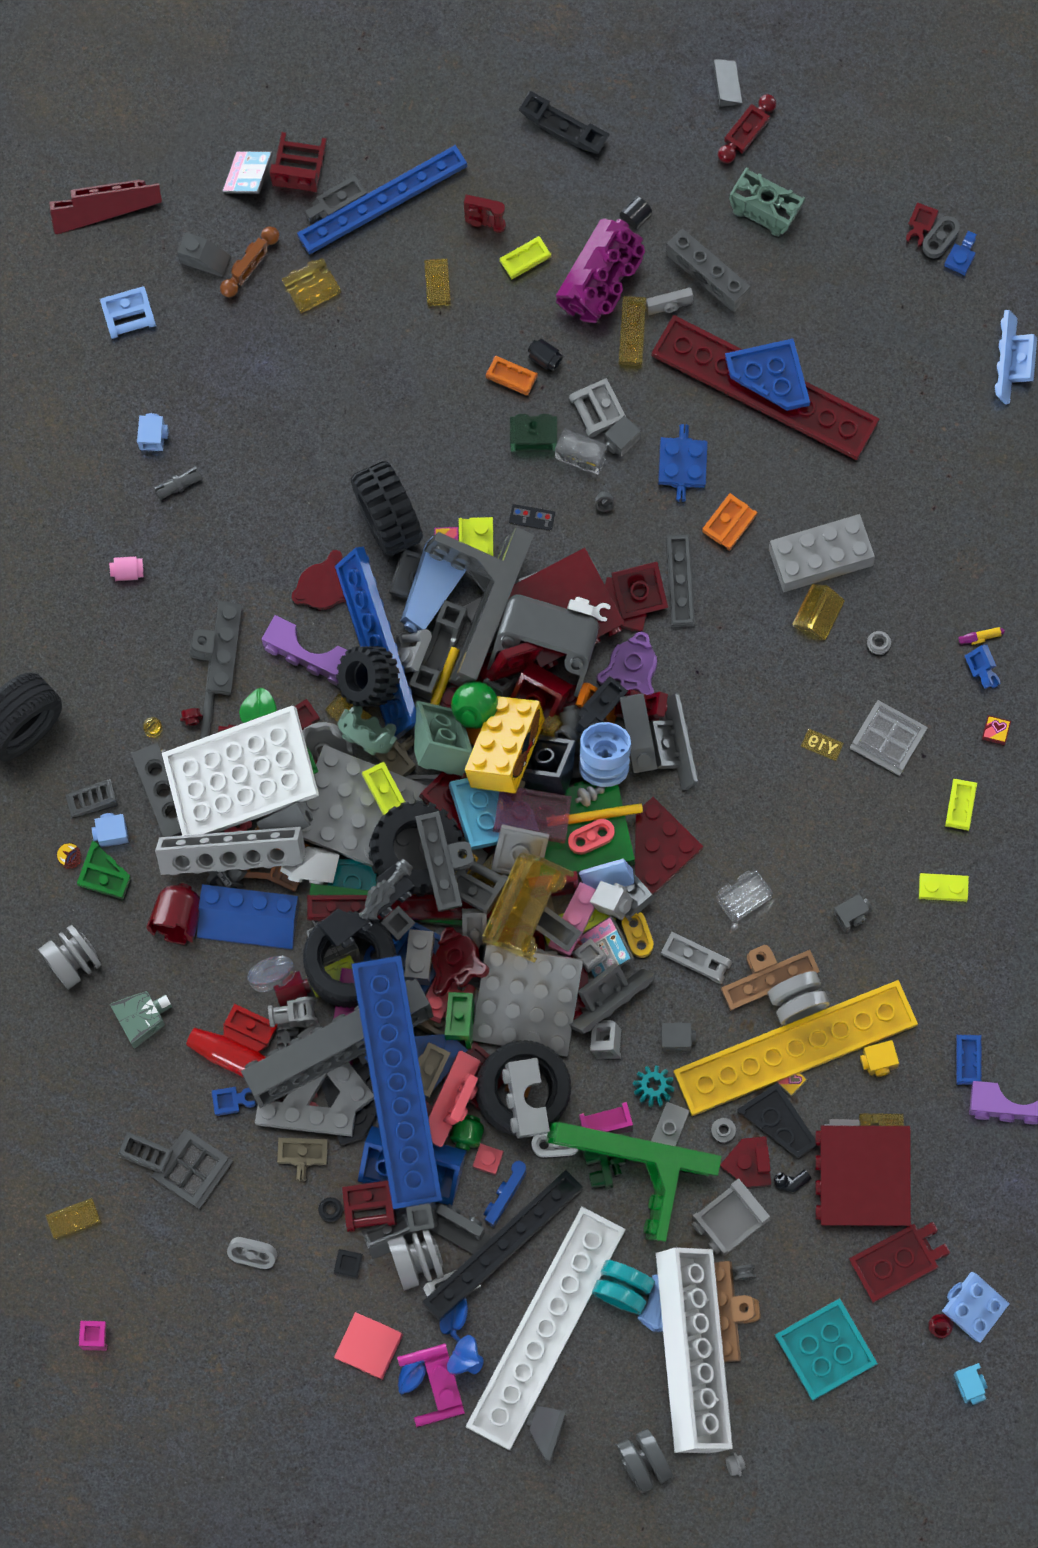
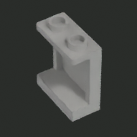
M738 1178L731 1184L729 1189L700 1212L692 1215V1220L694 1221L692 1226L699 1235L705 1234L709 1239L708 1246L710 1249H713L716 1255L720 1253L724 1257L769 1221L770 1216Z

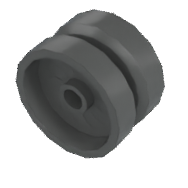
M648 1428L636 1434V1442L640 1448L639 1451L629 1439L616 1444L622 1458L621 1461L641 1494L653 1489L654 1482L649 1472L652 1471L660 1483L673 1478L671 1469Z

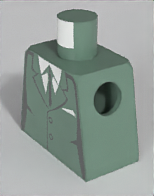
M147 991L110 1004L134 1049L165 1025L160 1014L172 1008L166 994L152 1001Z

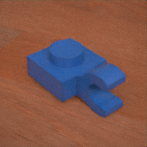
M968 231L961 246L954 244L944 266L965 276L976 254L970 250L975 243L977 234Z
M981 645L965 655L973 677L980 676L985 689L990 686L995 688L1001 684L999 677L991 670L996 667L988 645Z

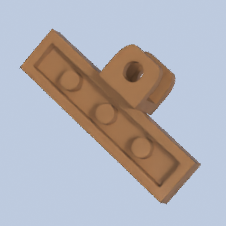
M762 945L751 950L747 955V962L752 975L722 987L721 991L731 1011L768 995L767 993L772 987L791 977L806 972L815 971L819 973L820 971L810 950L777 963L770 947ZM762 955L764 961H759L756 956Z
M716 1262L714 1266L724 1363L741 1361L738 1324L754 1323L761 1318L759 1301L747 1295L735 1296L732 1262Z

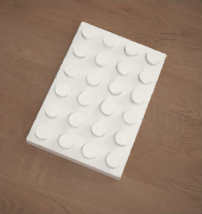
M295 706L284 708L162 753L182 836L217 833L282 810L296 802L301 803L319 796Z

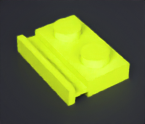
M493 517L459 518V541L494 556Z

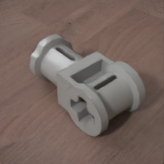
M301 997L296 1000L287 1001V1006L273 1007L269 1005L270 1027L283 1023H290V1027L315 1026L318 1023L314 1013L316 999L313 997Z

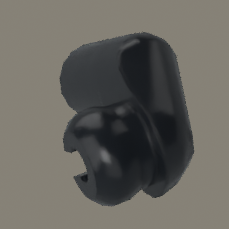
M805 1169L795 1177L784 1175L782 1172L774 1177L775 1186L780 1190L789 1192L797 1191L812 1179Z

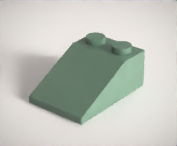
M417 701L415 704L414 752L418 766L425 769L443 771L446 774L462 776L472 753L466 727L457 722L451 708Z

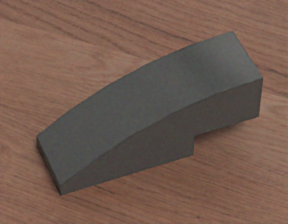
M522 890L509 909L567 952H569L582 934L580 930L524 890Z

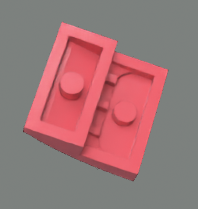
M355 1312L334 1358L383 1380L404 1334Z

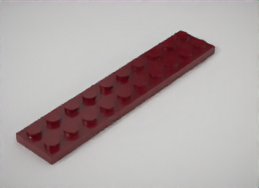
M673 315L651 353L652 357L858 460L878 425L879 418L806 381L810 406L787 411L730 378L725 353L743 349Z

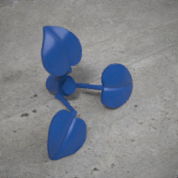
M466 1298L440 1321L441 1332L445 1335L451 1332V1336L458 1342L447 1363L448 1372L454 1375L466 1371L475 1375L481 1370L484 1362L483 1357L478 1355L475 1338L467 1335L460 1339L456 1334V1330L462 1328L466 1321L468 1309ZM424 1360L402 1366L398 1379V1389L401 1395L413 1391L423 1381L426 1372Z

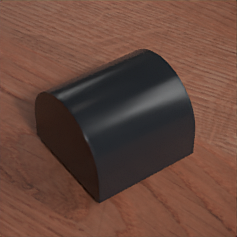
M635 196L620 212V216L635 229H638L652 215V209L649 204L638 196Z

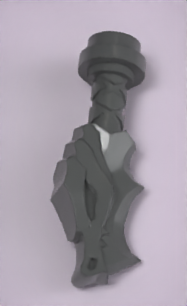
M403 858L400 862L397 861L395 864L397 870L388 880H382L376 886H372L368 891L365 909L359 914L360 918H364L366 921L368 919H378L377 913L379 909L391 903L390 896L395 893V886L403 876H410L412 874L413 866Z

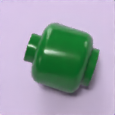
M466 1114L462 1122L459 1121L452 1125L450 1140L456 1144L455 1148L469 1152L470 1148L479 1147L484 1132V1125L480 1123V1118Z

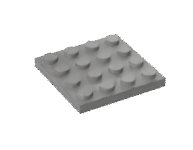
M487 944L484 964L489 967V973L486 977L481 978L472 1041L503 1046L514 1041L527 1040L542 1043L546 1047H550L558 1055L568 1056L572 1033L570 1024L574 1020L583 960Z

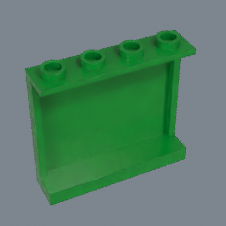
M587 781L577 782L573 787H568L565 796L533 791L527 793V796L522 797L523 806L533 811L539 832L549 834L539 877L577 871V876L580 877L579 871L624 859L630 866H635V858L625 816L606 818L614 826L613 840L583 855L575 854L570 850L568 839L574 830L594 821L547 827L546 818L623 806L618 784L604 787V793L597 794V799L595 801L591 800V804L588 807L582 805L581 802L577 803L575 801L578 798L577 792L579 788H584L585 790L588 786L594 789L597 788V786L587 783ZM600 830L598 832L599 836H605L607 834L605 830ZM578 840L576 844L578 846H583L585 842L583 840Z

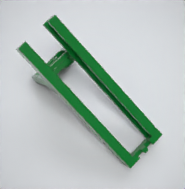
M561 1122L549 1123L550 1132L547 1133L546 1143L646 1164L655 1190L654 1195L650 1196L648 1209H651L650 1218L646 1219L644 1224L646 1240L666 1241L679 1171L703 1176H718L722 1157L719 1155Z

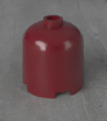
M184 883L166 886L160 891L146 926L147 930L152 935H155L156 932L164 935V941L183 945L187 943V940L193 942L199 921L200 896L192 890L190 885Z

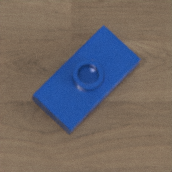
M957 1035L956 1084L972 1085L973 1081L982 1082L981 1035Z

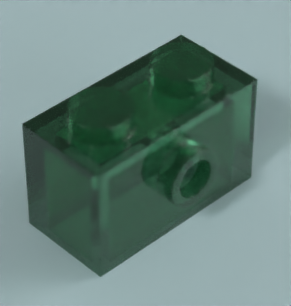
M517 414L515 417H510L511 451H557V416H552L551 414H540L539 416Z

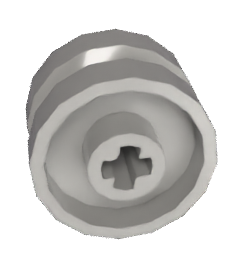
M811 971L796 975L777 984L768 991L767 994L772 1005L781 1006L776 1011L781 1025H787L820 1012L830 1005L824 991H816L821 986L817 972Z

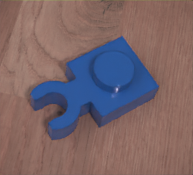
M236 1087L212 1090L215 1116L239 1113V1105H244L248 1108L256 1106L255 1101H247L245 1099L246 1095L252 1094L250 1088H245L241 1093H237Z

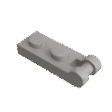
M671 932L661 951L662 956L694 970L719 984L723 983L725 979L724 973L726 969H730L733 963L730 959L674 932ZM712 961L718 964L716 970L709 968Z

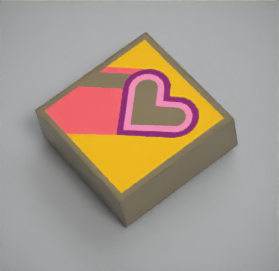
M798 1073L776 1082V1084L778 1083L782 1090L792 1098L808 1079L802 1073Z

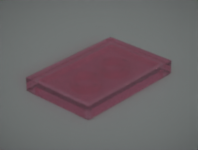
M518 788L516 793L499 791L493 832L500 833L501 825L503 824L549 834L548 841L565 844L572 797Z

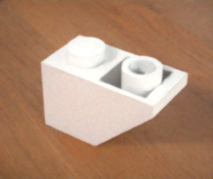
M307 846L305 848L306 853L303 864L292 867L287 865L281 866L280 871L288 875V879L291 881L302 882L303 879H307L312 884L323 885L324 882L333 883L340 855L328 849Z

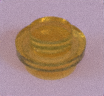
M555 715L546 718L541 726L544 736L554 737L555 732L563 725V722L559 720L560 717Z

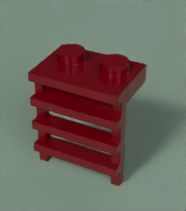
M281 132L276 162L271 164L270 168L272 185L317 192L327 139L322 138L320 146L285 141L286 132ZM283 149L316 153L319 155L317 159L311 157L284 154ZM281 161L290 163L316 166V170L283 166L280 164Z

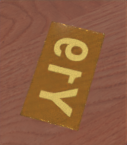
M808 729L801 747L836 761L844 743Z

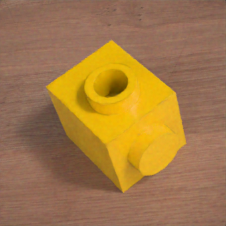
M893 1040L864 1047L863 1055L860 1056L863 1070L868 1069L869 1076L876 1074V1077H882L890 1074V1070L897 1069L899 1066Z

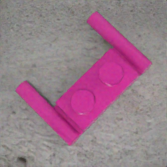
M446 1344L397 1357L400 1367L424 1360L438 1411L414 1417L416 1427L464 1414L455 1376L447 1370L449 1355Z

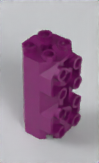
M605 218L599 221L556 294V303L568 314L574 316L577 313L581 315L580 320L597 323L601 314H609L615 308L623 291L622 284L620 283L624 276H631L636 272L645 254V247L641 244L643 238L632 232L625 221L617 219L615 222Z

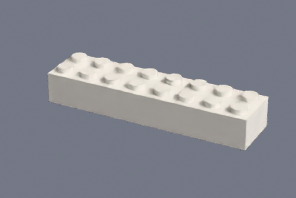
M672 1248L656 1253L674 1451L675 1453H716L732 1449L713 1249Z

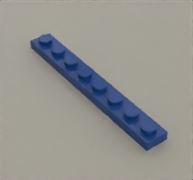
M456 145L303 229L297 233V236L310 255L466 168L467 162Z

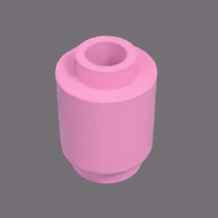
M136 556L114 558V563H109L110 577H115V581L138 580L139 577H144L142 558L136 559Z

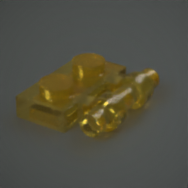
M323 258L317 261L312 260L307 263V266L298 271L294 269L289 272L288 276L282 278L285 287L294 283L296 288L290 290L289 294L300 313L341 293V289L330 270L323 274L320 273L319 270L327 266ZM312 274L314 279L303 284L301 279Z

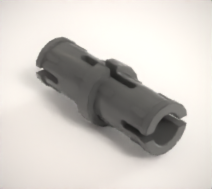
M195 466L184 473L173 475L171 479L155 486L154 490L159 499L162 500L173 493L184 491V488L202 480V477Z

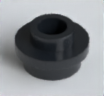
M328 1197L321 1201L318 1212L324 1221L335 1222L342 1216L343 1206L338 1199ZM329 1206L335 1207V1212L333 1214H328L326 1212V1209Z

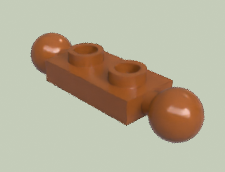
M269 226L264 228L261 238H258L255 243H250L245 251V256L241 261L237 260L231 270L232 278L224 280L220 285V291L225 297H233L237 294L238 285L241 286L263 259L268 252V245H273L279 240V232L275 227Z

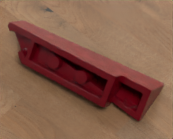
M134 180L71 190L72 200L52 201L49 203L54 233L60 234L161 203L162 199L158 183L146 185L143 180Z

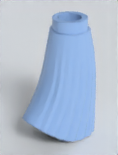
M657 1274L652 1275L655 1284L649 1294L642 1314L638 1316L640 1322L651 1331H663Z

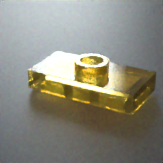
M447 258L424 260L428 306L451 304Z
M92 1198L46 1215L54 1239L101 1222Z

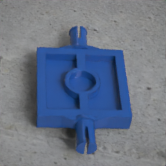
M684 424L679 425L678 438L661 437L658 485H670L677 488L676 501L686 502V489L692 487L705 488L707 441L688 438L689 425L686 424L684 428Z

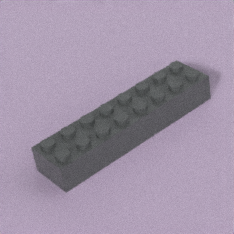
M417 979L405 981L413 1027L434 1017L430 1003ZM358 1006L354 1008V1012L348 1015H339L332 1020L333 1023L325 1027L318 1026L310 1032V1035L303 1039L301 1037L295 1038L284 1049H275L266 1055L267 1058L259 1062L257 1060L252 1061L244 1067L245 1069L241 1073L260 1108L366 1053Z

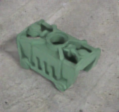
M747 167L729 196L732 209H734L733 213L736 216H745L770 229L774 236H780L789 229L806 200L805 197L794 194L792 190L788 191L763 178L761 174L753 173ZM738 189L741 191L748 189L751 191L752 196L744 197L736 193ZM764 193L774 199L766 202L761 198V195ZM775 207L778 209L781 207L785 208L786 213L791 216L788 220L778 215Z

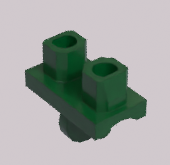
M584 1151L587 1165L600 1162L601 1171L589 1173L591 1186H605L606 1190L613 1188L610 1168H613L615 1176L621 1175L620 1166L626 1164V1159L610 1156L611 1160L608 1161L607 1155Z

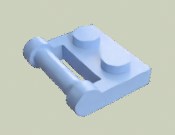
M144 286L100 299L111 339L117 338L119 334L136 329L156 326ZM145 312V318L117 326L114 324L115 320Z

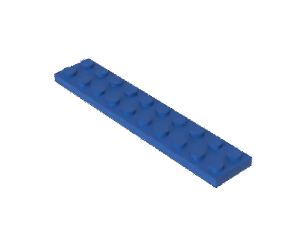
M401 956L353 963L351 966L392 1208L398 1209L442 1201Z

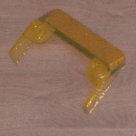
M521 853L512 867L486 926L482 941L521 959L535 963L537 958L533 957L537 949V944L535 943V937H532L551 893L556 892L558 889L561 890L566 883V876L573 877L575 872L540 856Z

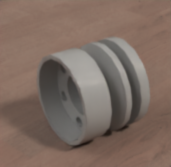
M72 925L66 928L72 937L68 940L62 932L58 934L63 943L60 947L50 940L38 949L47 964L68 990L81 981L77 972L79 968L87 974L92 973L86 964L88 961L96 969L101 966L96 950L84 934L76 930Z
M428 1229L422 1230L425 1240L419 1242L416 1231L412 1232V1245H408L403 1236L388 1241L403 1290L419 1286L418 1274L422 1272L427 1281L431 1282L432 1279L429 1272L431 1269H435L438 1279L444 1277L442 1257L436 1240L429 1233Z

